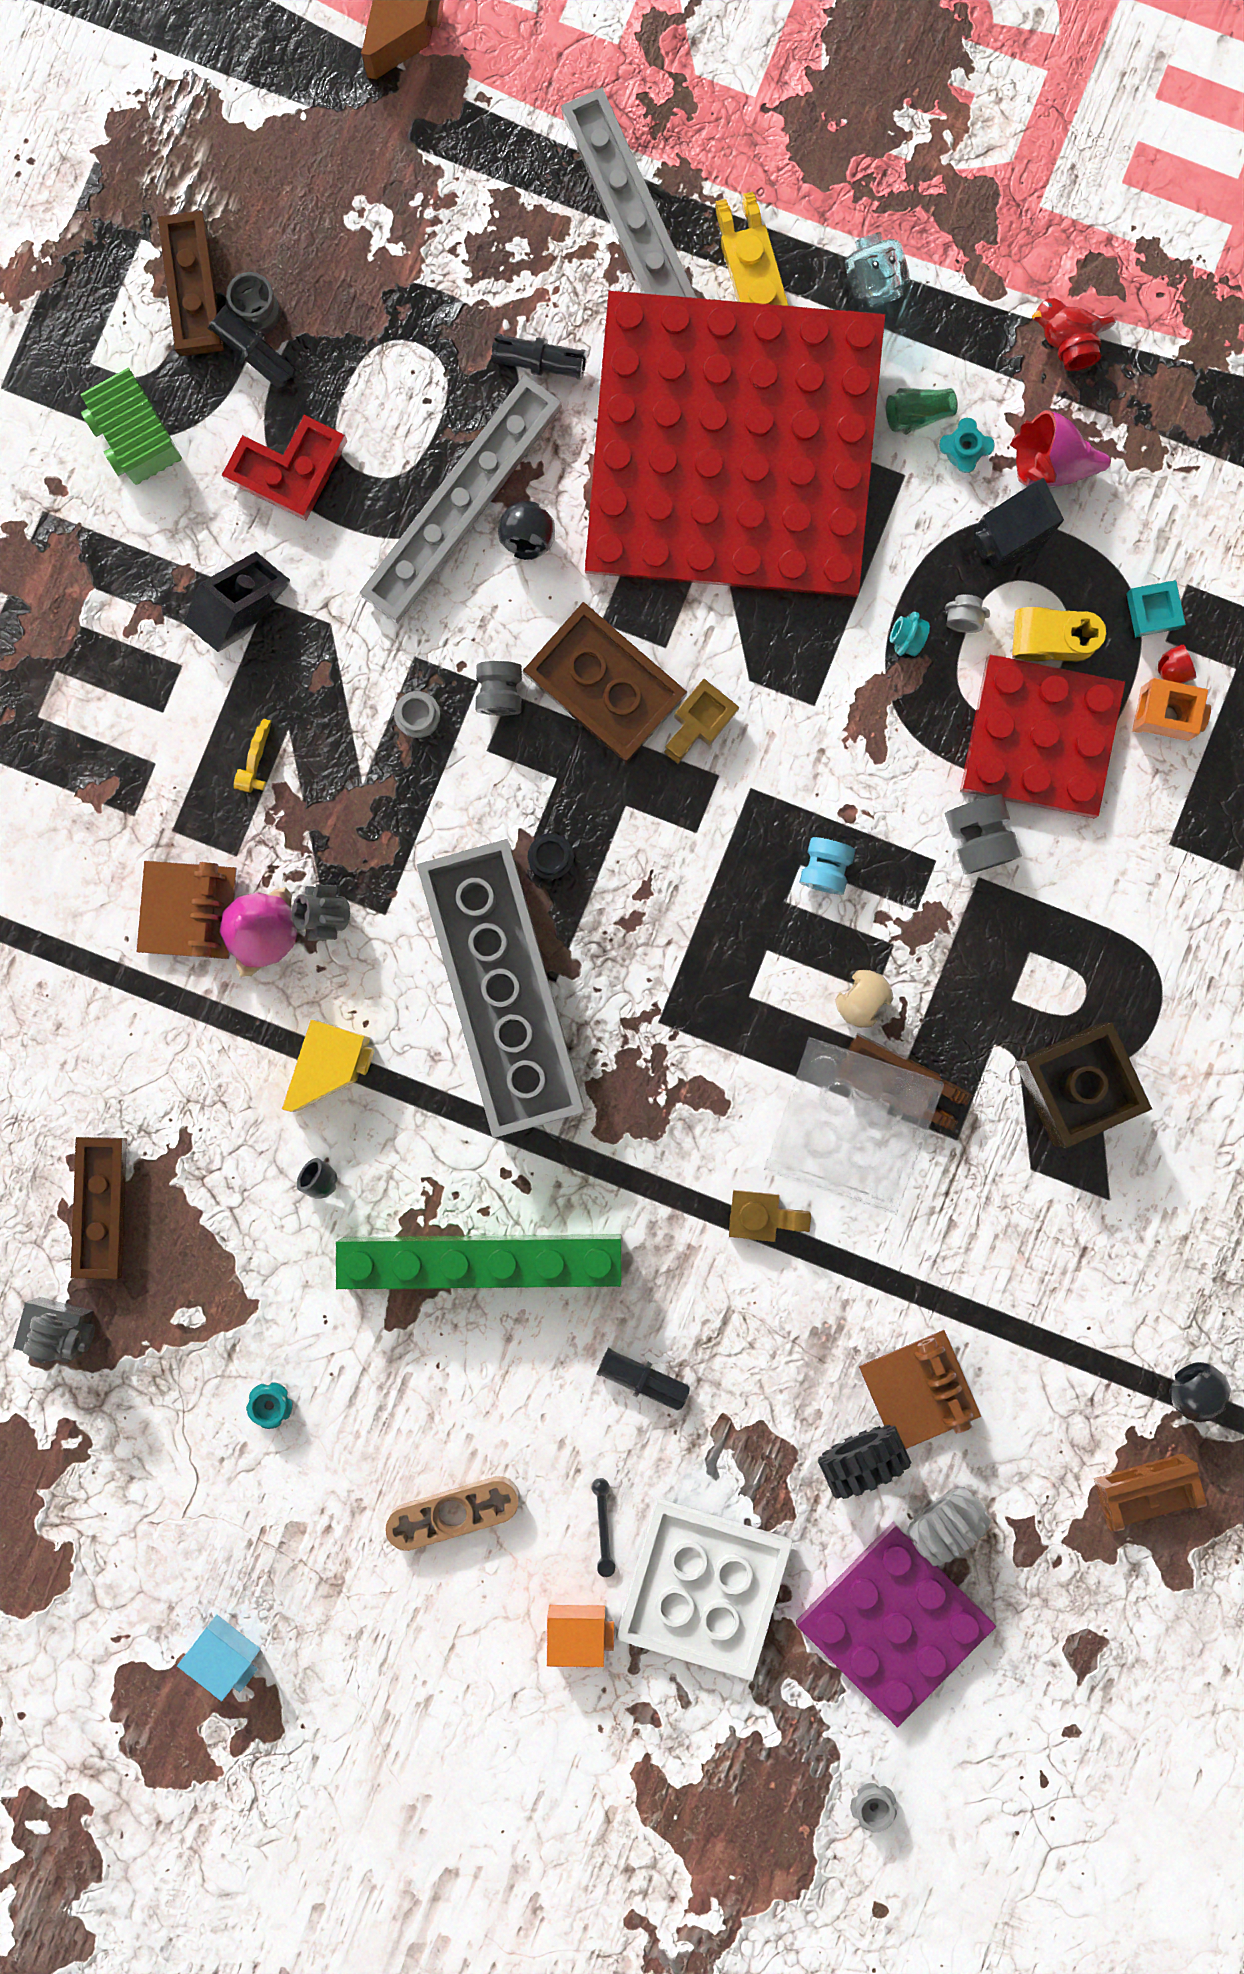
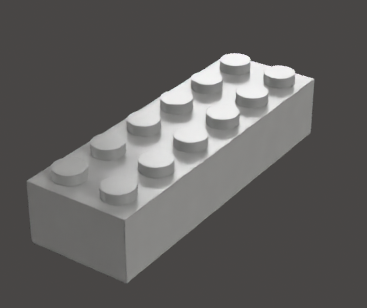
M508 838L416 864L492 1138L584 1113L585 1107Z

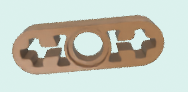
M494 1476L403 1503L392 1511L387 1520L385 1528L387 1539L395 1548L410 1551L504 1523L510 1520L517 1511L519 1504L518 1488L510 1479L503 1476ZM498 1488L501 1495L509 1494L510 1499L505 1502L503 1511H498L495 1504H490L480 1508L479 1514L482 1518H474L475 1507L469 1495L476 1494L477 1504L490 1498L491 1489ZM457 1501L464 1506L466 1519L461 1524L451 1526L441 1519L440 1507L445 1502ZM431 1507V1522L436 1532H430V1523L418 1526L414 1532V1537L408 1538L406 1531H397L396 1527L400 1525L402 1516L408 1515L410 1522L425 1519L427 1515L424 1508Z

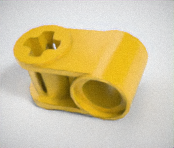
M1043 607L1017 609L1014 615L1012 658L1035 662L1048 660L1084 661L1103 644L1106 637L1105 624L1095 613L1087 611H1059ZM1078 628L1082 629L1083 637L1090 638L1084 646L1080 645L1078 637L1072 636Z

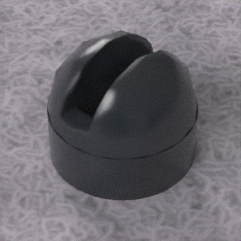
M313 1158L300 1171L297 1178V1189L315 1199L327 1198L336 1190L337 1173L328 1163L319 1158Z

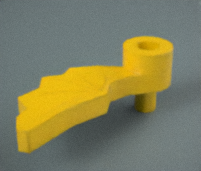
M263 719L260 726H257L248 752L246 771L241 769L237 771L234 779V789L249 793L252 792L253 788L264 791L266 782L257 780L256 773L270 730L271 720Z

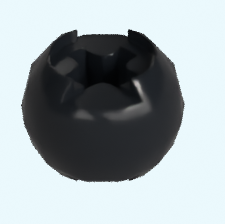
M520 501L512 504L503 512L498 521L500 543L508 551L514 553V557L518 559L533 560L544 555L551 548L555 540L554 519L545 509L539 507L540 504L536 502Z
M1195 1362L1183 1367L1174 1375L1175 1381L1171 1384L1169 1396L1174 1408L1186 1419L1194 1422H1206L1216 1418L1226 1410L1225 1404L1230 1398L1231 1388L1226 1376L1216 1367L1205 1362Z

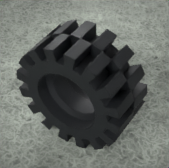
M885 1425L882 1428L878 1426L869 1432L867 1430L859 1432L858 1436H850L844 1439L845 1442L833 1445L831 1450H826L818 1458L819 1466L833 1497L836 1499L841 1497L846 1499L853 1494L856 1497L862 1495L866 1490L871 1492L878 1489V1485L882 1483L888 1484L893 1481V1477L901 1476L904 1473L903 1470L909 1469L912 1463L894 1425Z

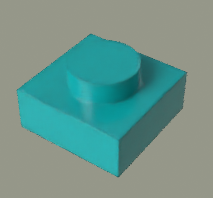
M1176 580L1131 588L1126 593L1135 638L1181 629L1186 625Z

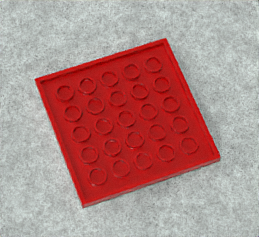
M608 290L585 574L857 597L860 587L885 314Z

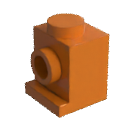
M1158 678L1151 679L1140 689L1132 732H1147L1190 741L1198 736L1200 732H1204L1211 715V705L1206 704L1209 689ZM1167 707H1171L1176 711V720L1165 718Z

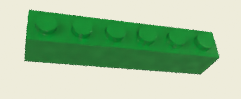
M621 1234L343 1237L336 1241V1290L621 1287L622 1283Z

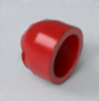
M1184 644L1168 650L1158 661V672L1163 680L1184 684L1197 678L1193 662Z

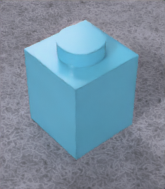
M216 1614L177 1667L220 1701H223L232 1688L240 1693L258 1670L252 1664V1661L260 1648Z

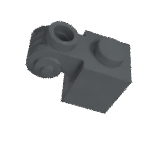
M43 1297L27 1301L24 1304L13 1349L23 1351L34 1362L45 1363V1361L59 1360L68 1363L80 1357L82 1352L86 1353L91 1346L95 1333V1325L90 1324L93 1310Z

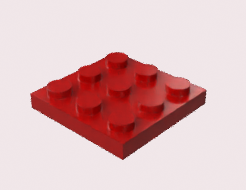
M989 654L985 662L960 791L986 797L1003 794L1005 801L1093 819L1097 818L1100 813L1125 682Z

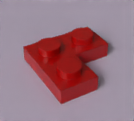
M304 415L283 455L242 435L222 473V477L226 482L307 521L347 443V438L344 434Z

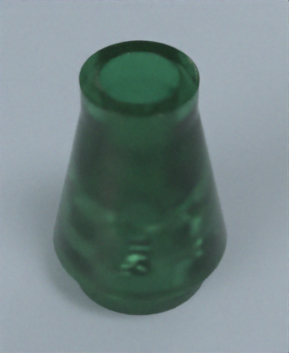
M898 388L896 394L888 395L885 405L886 418L890 429L893 432L901 431L905 435L943 418L955 416L958 409L956 393L952 388Z

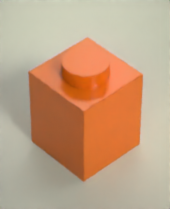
M549 1605L547 1615V1667H604V1651H614V1621H605V1605Z

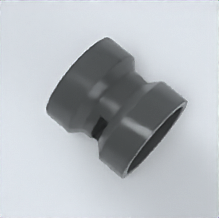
M245 272L232 279L227 289V299L234 314L257 335L260 332L266 334L272 331L280 321L281 309L271 284L264 276L254 272ZM262 308L260 311L253 313V311Z
M485 661L476 665V680L481 684L480 693L476 696L475 711L480 714L493 716L520 714L522 712V698L517 694L516 685L522 681V665L509 661Z

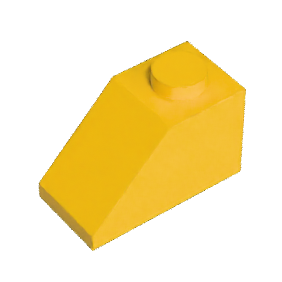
M310 1020L282 1110L289 1112L300 1111L356 1082L359 1073L366 1075L374 1054V1049L368 1047L371 1037L321 1021Z

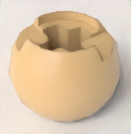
M858 970L851 977L855 980L853 986L845 994L840 992L835 999L838 1012L846 1023L859 1028H869L878 1021L874 1018L878 1009L884 1003L890 1005L894 996L890 984L883 975L870 970Z

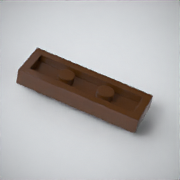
M203 210L157 216L175 351L179 357L223 351V340L207 329L219 313L206 216Z
M75 1138L70 1278H122L127 1138Z

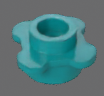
M972 418L961 419L958 423V428L951 435H944L939 442L940 451L946 454L948 460L963 473L972 472L980 458L990 455L995 447L992 437L984 436L977 429V423ZM969 442L971 448L965 449L963 443Z

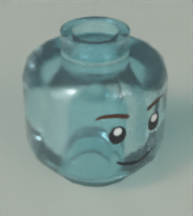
M881 232L856 240L857 250L849 254L845 260V269L855 300L867 302L868 307L872 308L902 297L904 295L902 288L906 287L909 283L910 272L901 242L897 239L883 240Z

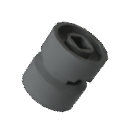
M1003 794L979 799L944 813L951 837L961 842L956 853L963 875L993 868L1022 857L1015 832L1006 830L1005 827L1010 820ZM982 829L985 832L984 836H981Z

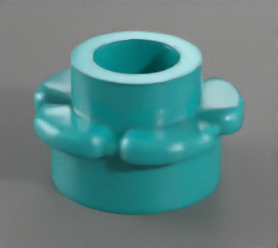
M912 612L907 618L900 616L895 622L890 635V642L895 644V652L900 656L905 653L913 657L917 656L927 640L930 624L920 619L918 612Z
M272 1382L269 1385L259 1384L255 1386L249 1393L250 1400L246 1406L247 1415L250 1420L265 1429L279 1427L283 1419L286 1420L290 1417L293 1409L292 1400L287 1397V1389L276 1382ZM272 1401L274 1404L273 1409H267L265 1403Z

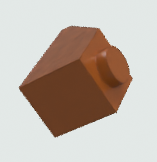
M443 0L372 1L361 52L367 78L378 79L429 46L433 27L439 28L442 22Z

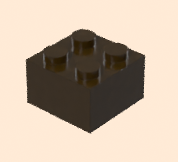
M1113 1022L1094 1025L1015 1061L1051 1143L1055 1147L1068 1148L1152 1110L1151 1104Z

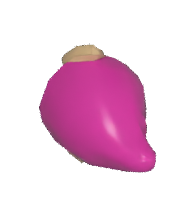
M287 887L276 889L269 894L256 892L239 896L223 911L220 934L227 950L236 958V967L240 977L252 976L262 967L278 963L294 947L297 928L292 919V894Z

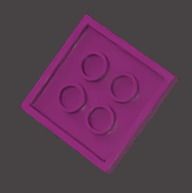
M894 1521L795 1621L797 1627L897 1728L997 1627L990 1617L938 1565L933 1566L926 1557L919 1553L913 1545V1540Z

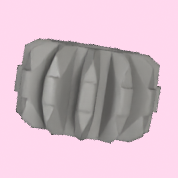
M956 1487L954 1490L946 1492L940 1498H936L933 1503L915 1516L914 1521L909 1524L907 1532L919 1553L926 1557L933 1566H937L945 1562H951L956 1556L962 1555L965 1550L975 1545V1542L983 1537L986 1530L989 1529L991 1519L978 1497L965 1487Z

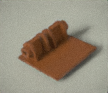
M144 861L136 952L229 959L230 952L227 950L222 939L220 927L223 911L234 901L237 868L218 866L219 864L200 862L198 865Z
M941 1330L859 1366L883 1425L896 1426L905 1449L952 1429L956 1434L965 1432L972 1428L971 1421L982 1417L945 1330Z

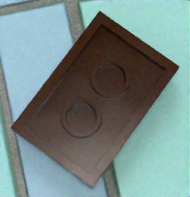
M585 602L580 604L522 670L528 679L626 764L687 696V691Z

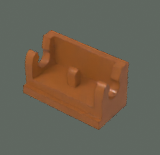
M1182 1453L1093 1478L1107 1528L1110 1531L1116 1532L1124 1530V1526L1189 1507H1196L1198 1509L1207 1506L1197 1463Z

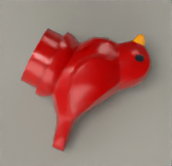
M1048 298L1043 301L1032 315V319L1044 328V336L1048 343L1058 349V358L1064 363V367L1068 371L1082 370L1098 362L1101 358V340L1098 334L1110 329L1116 323L1113 316L1099 318L1084 309L1066 306L1056 298Z

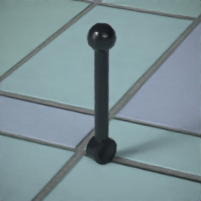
M598 1478L593 1481L591 1486L592 1492L597 1496L601 1558L597 1562V1571L600 1576L607 1578L614 1574L616 1568L615 1561L610 1557L606 1494L610 1490V1485L604 1478Z

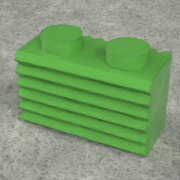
M129 367L80 394L88 407L81 414L95 437L103 434L110 448L103 452L118 477L126 473L131 481L137 485L143 480H148L150 476L156 475L159 471H164L166 467L172 466L175 462L181 461L182 456Z

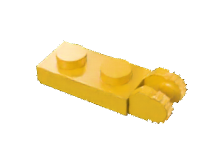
M754 192L742 195V209L749 229L738 232L734 231L732 211L727 200L715 201L716 215L722 234L721 247L736 300L738 302L788 306L766 224L762 225L761 213Z

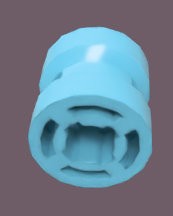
M811 838L807 851L811 858L809 865L802 869L799 883L821 892L844 895L847 885V879L844 874L846 867L853 863L856 849L829 839Z

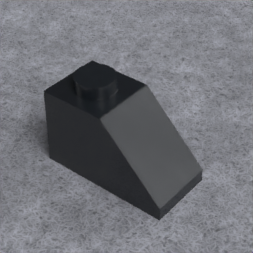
M1042 478L1035 481L984 514L975 527L974 541L976 548L983 559L989 558L993 569L1042 548L1064 521L1045 479Z
M255 551L199 584L183 624L213 649L220 652L247 635L288 587L290 579Z

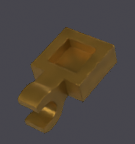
M703 678L675 712L674 718L683 726L665 746L666 750L664 753L679 764L698 738L710 746L735 716L740 707Z
M733 1189L729 1237L775 1242L776 1228L810 1232L811 1213L804 1210L778 1208L779 1194Z

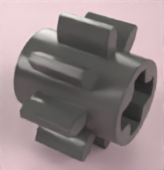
M316 884L315 886H306L305 895L300 894L295 898L292 906V919L297 929L306 930L305 940H336L337 931H343L348 926L350 906L345 897L336 896V885Z

